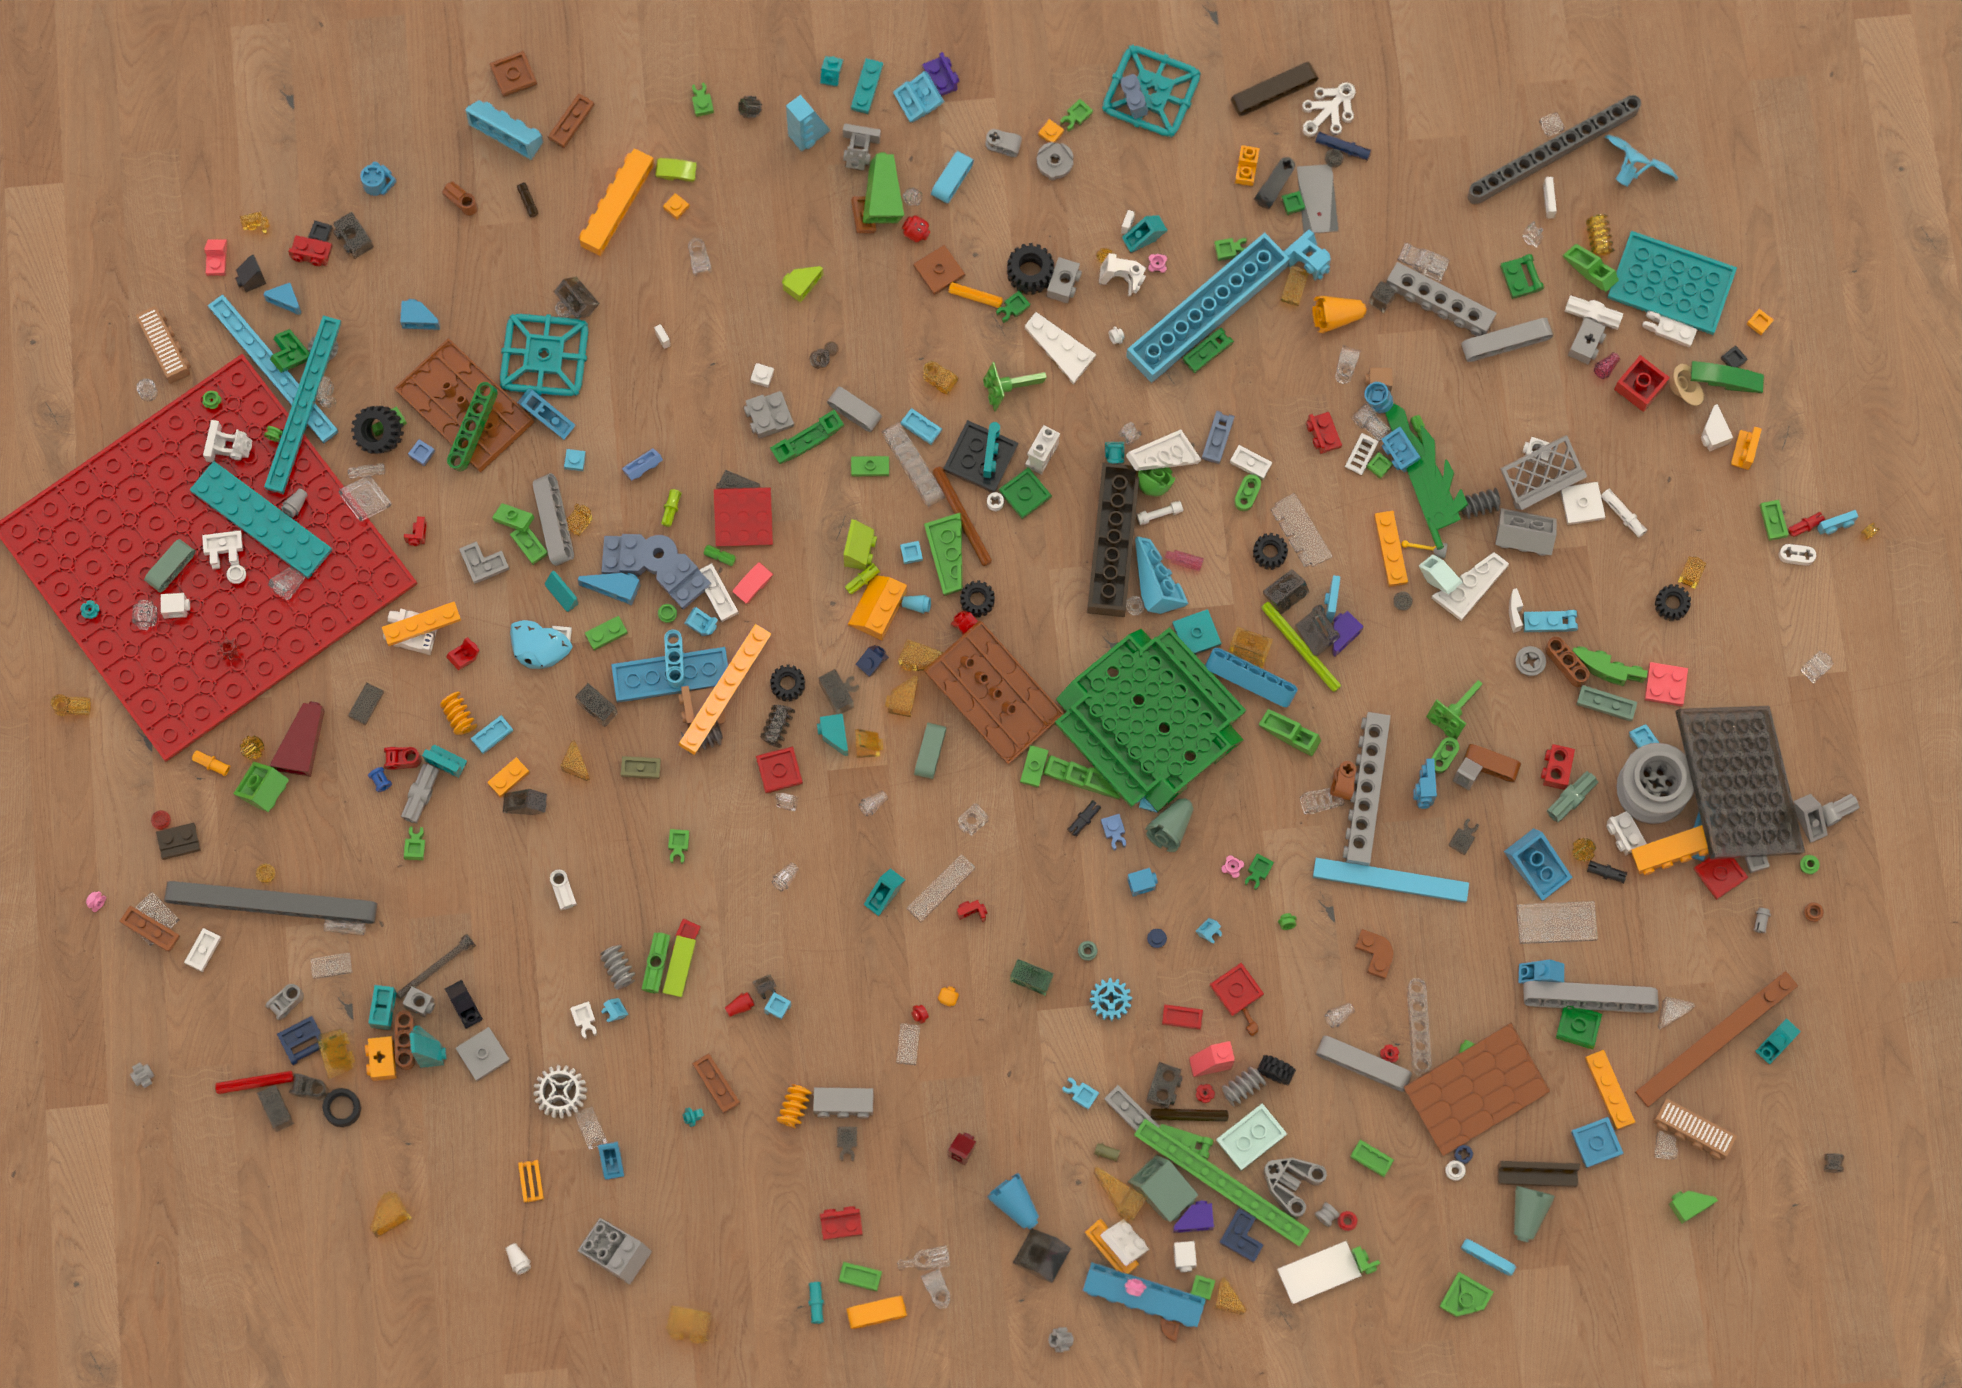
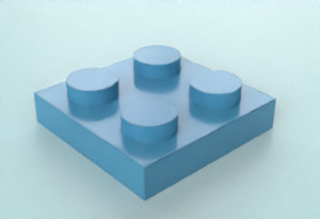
M1608 1117L1571 1131L1586 1168L1624 1154Z

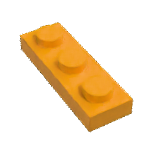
M1099 1219L1085 1232L1086 1235L1117 1271L1127 1274L1131 1273L1139 1263L1135 1260L1127 1266L1124 1265L1100 1236L1109 1228L1102 1219Z

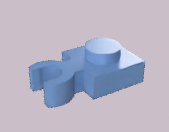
M1120 814L1101 819L1106 839L1112 838V849L1116 850L1115 843L1118 841L1122 843L1123 848L1126 847V840L1121 837L1122 834H1125Z

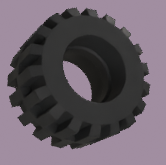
M1029 243V246L1022 244L1021 248L1016 247L1014 252H1011L1010 259L1008 258L1007 274L1009 282L1011 281V286L1013 288L1017 287V291L1021 292L1023 290L1024 294L1027 295L1028 292H1032L1033 295L1036 294V291H1039V293L1043 292V287L1048 288L1054 272V260H1052L1051 253L1047 254L1048 250L1045 247L1041 249L1039 244L1037 246H1033V243ZM1032 262L1037 264L1041 271L1035 275H1026L1020 270V267L1025 263Z
M370 406L360 410L361 413L355 415L357 419L352 421L354 428H351V432H354L352 438L357 440L356 445L362 447V451H368L370 454L392 451L391 449L397 447L396 443L402 441L400 436L404 434V431H401L404 425L399 422L401 417L396 416L397 412L395 410H390V407ZM376 419L382 423L384 428L383 436L379 441L374 438L371 431L372 424Z

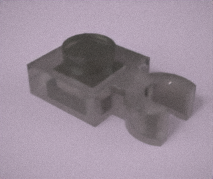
M1470 819L1464 822V831L1458 828L1448 845L1463 855H1466L1475 839L1471 834L1475 833L1479 827V824H1476L1474 828H1469L1468 823Z
M837 1127V1148H843L840 1153L841 1162L844 1161L845 1154L851 1155V1161L855 1160V1154L851 1148H857V1127Z

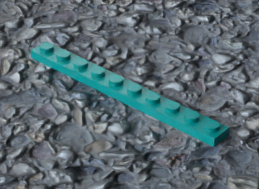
M322 316L264 486L266 490L284 494L342 324L339 319Z

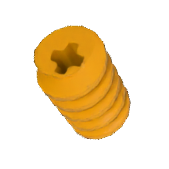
M459 691L450 694L440 703V707L444 709V714L447 715L448 722H451L450 726L454 729L455 735L467 734L477 728V724L471 725L474 718H467L471 712H464L468 707L467 704L461 705L464 702V698L457 699L461 695Z
M791 1084L793 1087L787 1089L790 1094L785 1095V1099L788 1102L782 1103L785 1109L779 1111L783 1117H777V1121L785 1126L797 1129L795 1124H802L797 1118L804 1117L800 1110L807 1109L803 1102L810 1101L805 1096L812 1095V1092L802 1086Z

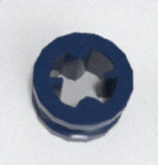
M1467 1145L1459 1146L1454 1153L1455 1160L1463 1164L1468 1163L1473 1157L1472 1149ZM1466 1150V1154L1469 1155V1158L1466 1157L1465 1159H1461V1155H1459L1458 1152Z

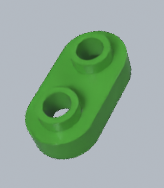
M1251 474L1244 477L1234 501L1236 508L1240 511H1248L1252 508L1261 487V480L1258 476ZM1248 484H1253L1255 487L1249 488ZM1246 500L1247 504L1243 505L1240 501Z
M1452 737L1443 739L1431 759H1434L1435 773L1445 772L1457 755L1459 743L1456 739ZM1446 746H1451L1452 751H1447ZM1436 762H1441L1442 766L1438 767Z

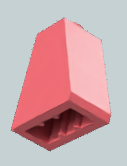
M1231 1042L1210 1045L1191 1056L1189 1061L1193 1077L1232 1069L1235 1059Z

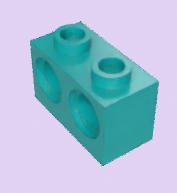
M374 986L368 1022L371 1028L391 1030L397 995L394 987Z

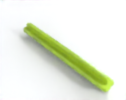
M1266 602L1261 609L1333 692L1337 691L1341 684L1270 602Z

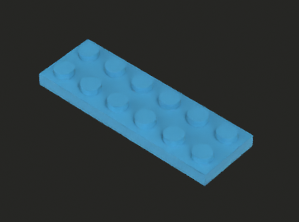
M725 647L683 653L685 680L681 687L689 686L690 691L715 687L728 667ZM665 656L611 664L617 703L682 693L681 687L673 688L668 684ZM672 656L669 660L671 662H677L680 658L678 656ZM673 674L671 676V679L676 681L680 679L681 676L678 674Z

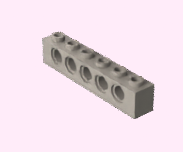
M1399 262L1396 263L1386 281L1385 287L1390 292L1404 296L1409 302H1416L1423 309L1437 313L1440 318L1448 319L1454 322L1456 326L1470 330L1475 336L1487 334L1497 314ZM1409 282L1411 286L1406 287L1402 283ZM1424 290V291H1426L1428 294H1427V295H1421V294L1419 293V291ZM1436 299H1442L1444 303L1439 304L1436 302ZM1457 307L1461 312H1454L1452 308ZM1469 316H1475L1477 320L1472 321L1469 319Z

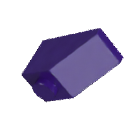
M1348 611L1344 614L1340 613L1333 620L1335 622L1332 628V655L1334 657L1362 632L1364 627Z
M1207 1201L1195 1202V1205H1192L1174 1225L1173 1233L1213 1230L1212 1203L1207 1204Z

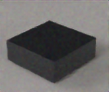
M314 220L308 238L328 242L333 227L332 225Z
M1734 346L1721 356L1722 361L1727 366L1739 368L1748 360L1737 346Z

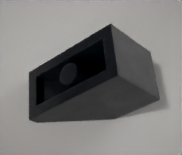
M254 254L249 256L236 269L238 276L235 279L239 288L243 287L245 292L266 284Z

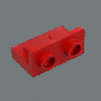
M296 235L293 246L289 248L288 253L290 258L296 262L306 261L318 267L321 265L327 266L332 243Z
M1329 411L1313 416V414L1308 416L1306 427L1309 433L1312 432L1314 437L1312 439L1315 449L1319 450L1320 454L1342 447Z
M855 1206L844 1207L843 1211L837 1212L835 1209L824 1210V1213L820 1214L823 1240L863 1235L860 1210L855 1209Z

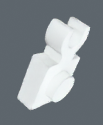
M589 1002L571 1007L570 1009L577 1028L583 1026L581 1030L583 1038L587 1039L585 1034L587 1030H592L594 1036L597 1035L596 1028L590 1024L595 1022V1018Z

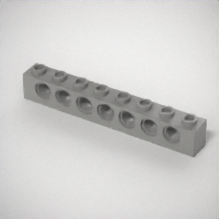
M1368 712L1366 718H1362L1361 729H1364V734L1359 738L1358 747L1362 748L1361 754H1357L1356 765L1359 766V770L1355 774L1354 784H1356V791H1354L1351 802L1354 805L1353 810L1350 809L1348 815L1351 827L1346 830L1345 839L1349 841L1348 847L1344 846L1343 858H1346V863L1370 865L1391 715ZM1376 731L1379 736L1373 738L1369 735V732ZM1373 749L1376 755L1370 756L1366 750ZM1369 767L1374 773L1366 774L1364 768ZM1368 786L1370 787L1371 792L1365 793L1362 791L1361 787ZM1365 804L1369 810L1361 811L1359 805ZM1363 823L1366 829L1360 830L1356 827V824ZM1360 841L1363 844V848H1356L1353 843Z

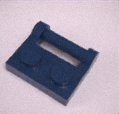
M313 1016L277 1033L292 1065L297 1064L299 1060L320 1049L328 1048ZM315 1037L317 1038V1043L293 1054L292 1049Z

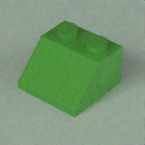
M253 762L233 794L254 807L269 812L274 807L280 793L285 790L289 779L273 767Z

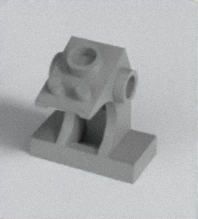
M844 123L843 138L851 139L850 147H847V150L844 151L843 161H846V167L864 170L865 165H869L871 154H868L870 142L880 144L881 130ZM854 146H855V147L864 148V149H862V150H860V149H854Z

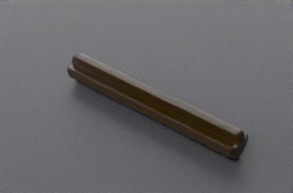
M1151 1109L1150 1117L1153 1120L1228 1121V1111Z

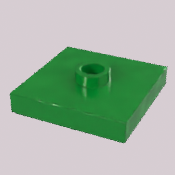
M1029 467L999 489L1000 494L1021 519H1024L1052 498L1050 492Z
M1566 1005L1562 1009L1555 1039L1593 1050L1602 1014Z

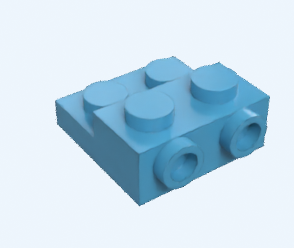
M1426 759L1419 771L1418 784H1415V789H1413V800H1417L1419 809L1430 808L1437 797L1434 759Z

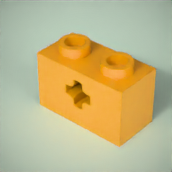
M392 1036L368 1039V1045H365L366 1057L369 1056L370 1064L366 1065L367 1075L371 1076L373 1081L397 1079L394 1039ZM379 1055L383 1056V1059L381 1060L382 1063H379L376 1060L379 1059Z

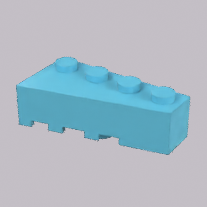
M801 95L786 105L788 136L801 151L806 148L810 149L818 139L831 131Z

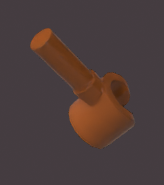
M1247 1008L1242 1011L1249 1023L1246 1030L1251 1036H1254L1259 1031L1258 1024L1253 1021Z

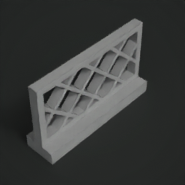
M1567 435L1500 468L1514 500V507L1519 510H1523L1587 477L1585 470H1582ZM1562 442L1567 447L1564 455L1556 452L1558 444ZM1544 451L1551 452L1548 463L1540 460L1541 454ZM1555 454L1563 457L1560 467L1552 465ZM1528 459L1535 461L1532 471L1523 469L1525 461ZM1567 459L1572 460L1575 468L1569 471L1563 469ZM1538 463L1547 465L1544 475L1535 473ZM1513 467L1519 469L1515 480L1509 478L1507 470ZM1550 467L1558 469L1557 476L1554 479L1547 477ZM1522 471L1530 473L1527 484L1519 481ZM1534 475L1542 478L1538 487L1531 486ZM1518 483L1526 486L1524 494L1517 496L1515 491Z

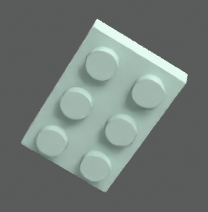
M1262 1103L1217 1138L1216 1141L1238 1169L1242 1171L1283 1139L1287 1133Z

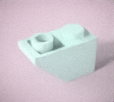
M1433 554L1419 565L1427 583L1447 594L1463 583L1444 560Z

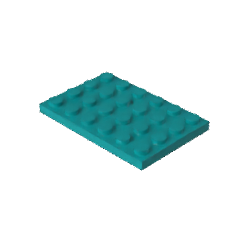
M1631 231L1616 272L1619 281L1611 287L1607 298L1645 312L1652 311L1658 313L1661 316L1691 326L1699 331L1714 335L1737 267Z

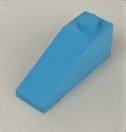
M528 388L517 402L563 440L576 426L532 389Z
M624 573L579 576L578 578L579 586L629 605L633 604L641 586L638 577L631 573H627V575Z

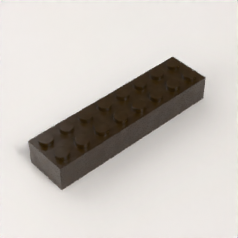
M1102 464L1087 613L1125 617L1139 485V471H1136L1132 465Z

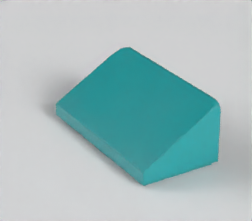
M552 571L545 582V586L561 606L569 612L578 605V599L559 575Z

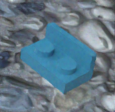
M1398 427L1382 438L1384 443L1382 447L1387 455L1391 454L1394 458L1392 463L1397 470L1401 469L1405 473L1407 471L1406 468L1421 459L1401 427Z

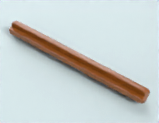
M942 467L935 468L933 475L955 514L961 513L962 528L983 566L989 565L992 559Z

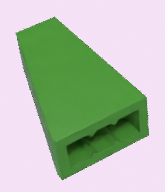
M878 153L870 161L863 223H898L903 218L904 211L894 154Z

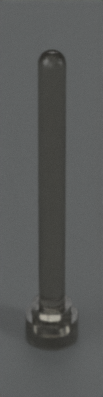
M466 933L461 937L462 940L459 941V945L396 993V997L402 999L408 994L411 986L416 988L462 951L471 950L476 944Z

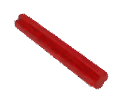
M292 1071L219 1082L215 1084L217 1094L289 1083L294 1081V1075Z

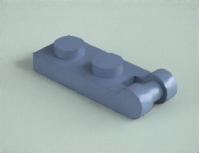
M1216 411L1202 459L1220 464L1235 416L1230 414L1227 416L1220 411ZM1219 421L1226 423V426L1220 425Z

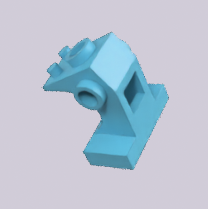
M1308 230L1290 245L1284 253L1290 258V268L1298 261H1301L1305 264L1304 268L1306 271L1313 275L1315 281L1318 278L1321 280L1323 274L1330 272L1331 256L1327 250L1316 246L1315 235L1312 231ZM1308 252L1314 253L1310 257L1306 256Z

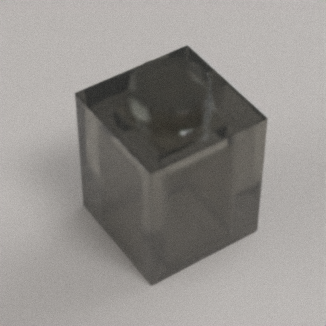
M1380 281L1370 296L1369 304L1385 313L1394 300L1397 290Z

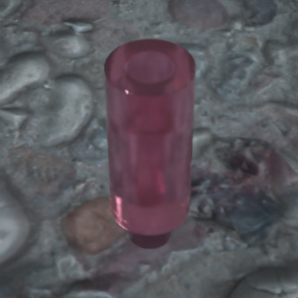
M1174 550V552L1167 551L1165 558L1171 559V563L1196 571L1201 570L1204 558Z

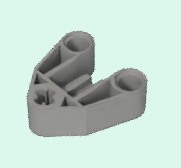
M1295 1158L1271 1160L1266 1164L1263 1171L1271 1196L1289 1216L1294 1219L1301 1218L1306 1210L1305 1202L1294 1195L1293 1192L1278 1184V1181L1293 1191L1297 1190L1301 1181L1285 1172V1170H1288L1300 1179H1304L1314 1186H1319L1326 1179L1327 1172L1325 1168ZM1273 1167H1275V1168H1276V1172H1278V1174H1277V1173H1273V1175L1270 1174V1173H1269V1172H1270V1169H1272ZM1319 1171L1322 1174V1179H1314L1312 1172ZM1298 1204L1301 1206L1302 1211L1295 1213L1292 1211L1291 1206Z

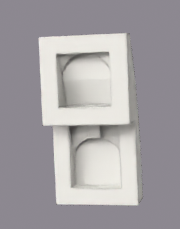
M1517 588L1513 589L1509 601V619L1513 633L1520 631L1523 626L1518 614L1523 608V603Z

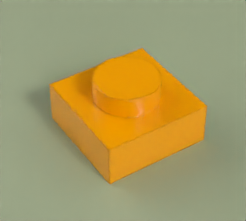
M1049 119L1038 132V136L1048 143H1056L1064 133V129Z
M676 193L663 205V209L677 220L689 208V204Z
M1758 309L1746 325L1762 336L1774 320Z

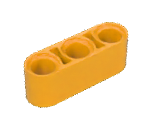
M903 1296L883 1299L846 1309L851 1329L888 1322L907 1316Z

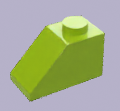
M817 266L794 269L791 274L787 273L783 278V290L801 303L824 275L823 268Z

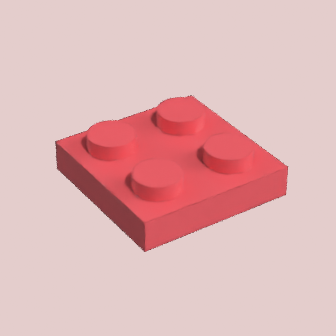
M1650 662L1644 700L1683 706L1688 668Z

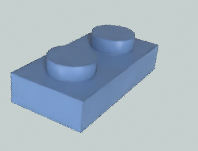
M653 448L623 467L622 470L632 481L641 477L645 471L655 468L663 459Z

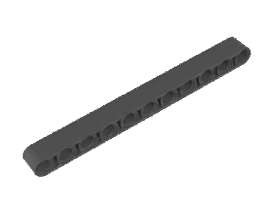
M1630 95L1479 179L1470 186L1468 200L1472 204H1480L1630 120L1638 114L1641 106L1640 98L1636 95ZM1632 104L1635 108H1630L1628 105ZM1612 113H1617L1620 117H1615ZM1597 122H1603L1605 125L1601 126ZM1582 130L1588 131L1589 134L1582 133ZM1566 139H1571L1574 143H1569ZM1551 148H1557L1558 151L1554 152L1551 150ZM1540 156L1543 160H1537L1535 157ZM1519 165H1525L1527 169H1522ZM1504 174H1510L1512 177L1507 178ZM1493 182L1496 186L1492 187L1488 183ZM1473 191H1478L1481 195H1475Z
M176 881L167 882L164 902L177 905L367 924L375 923L378 904L366 900Z

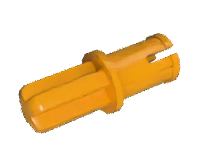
M198 750L192 756L194 762L207 767L208 771L211 769L226 776L230 770V765L217 760L215 756L211 757Z

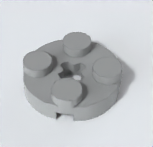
M1049 142L1039 149L1036 160L1037 168L1050 180L1062 178L1073 167V153L1063 143ZM1052 157H1054L1055 159L1059 158L1057 164L1051 163Z

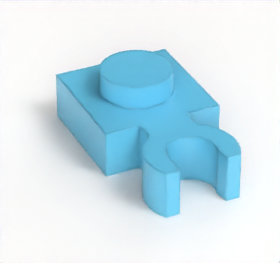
M1068 1078L1067 1081L1073 1087L1067 1089L1063 1086V1092L1074 1094L1072 1100L1089 1110L1099 1092L1083 1082L1079 1087L1074 1079Z

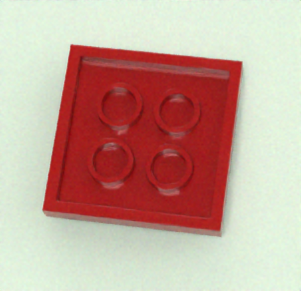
M771 487L714 489L716 546L773 545Z

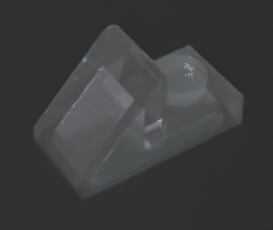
M289 567L270 579L268 586L273 588L274 592L289 600L304 581L305 576Z

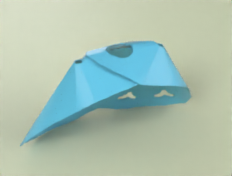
M528 620L511 624L510 636L514 656L516 655V659L530 669L552 667L566 657L573 648L570 640L555 629L542 628L538 623ZM525 659H530L532 664L526 663Z

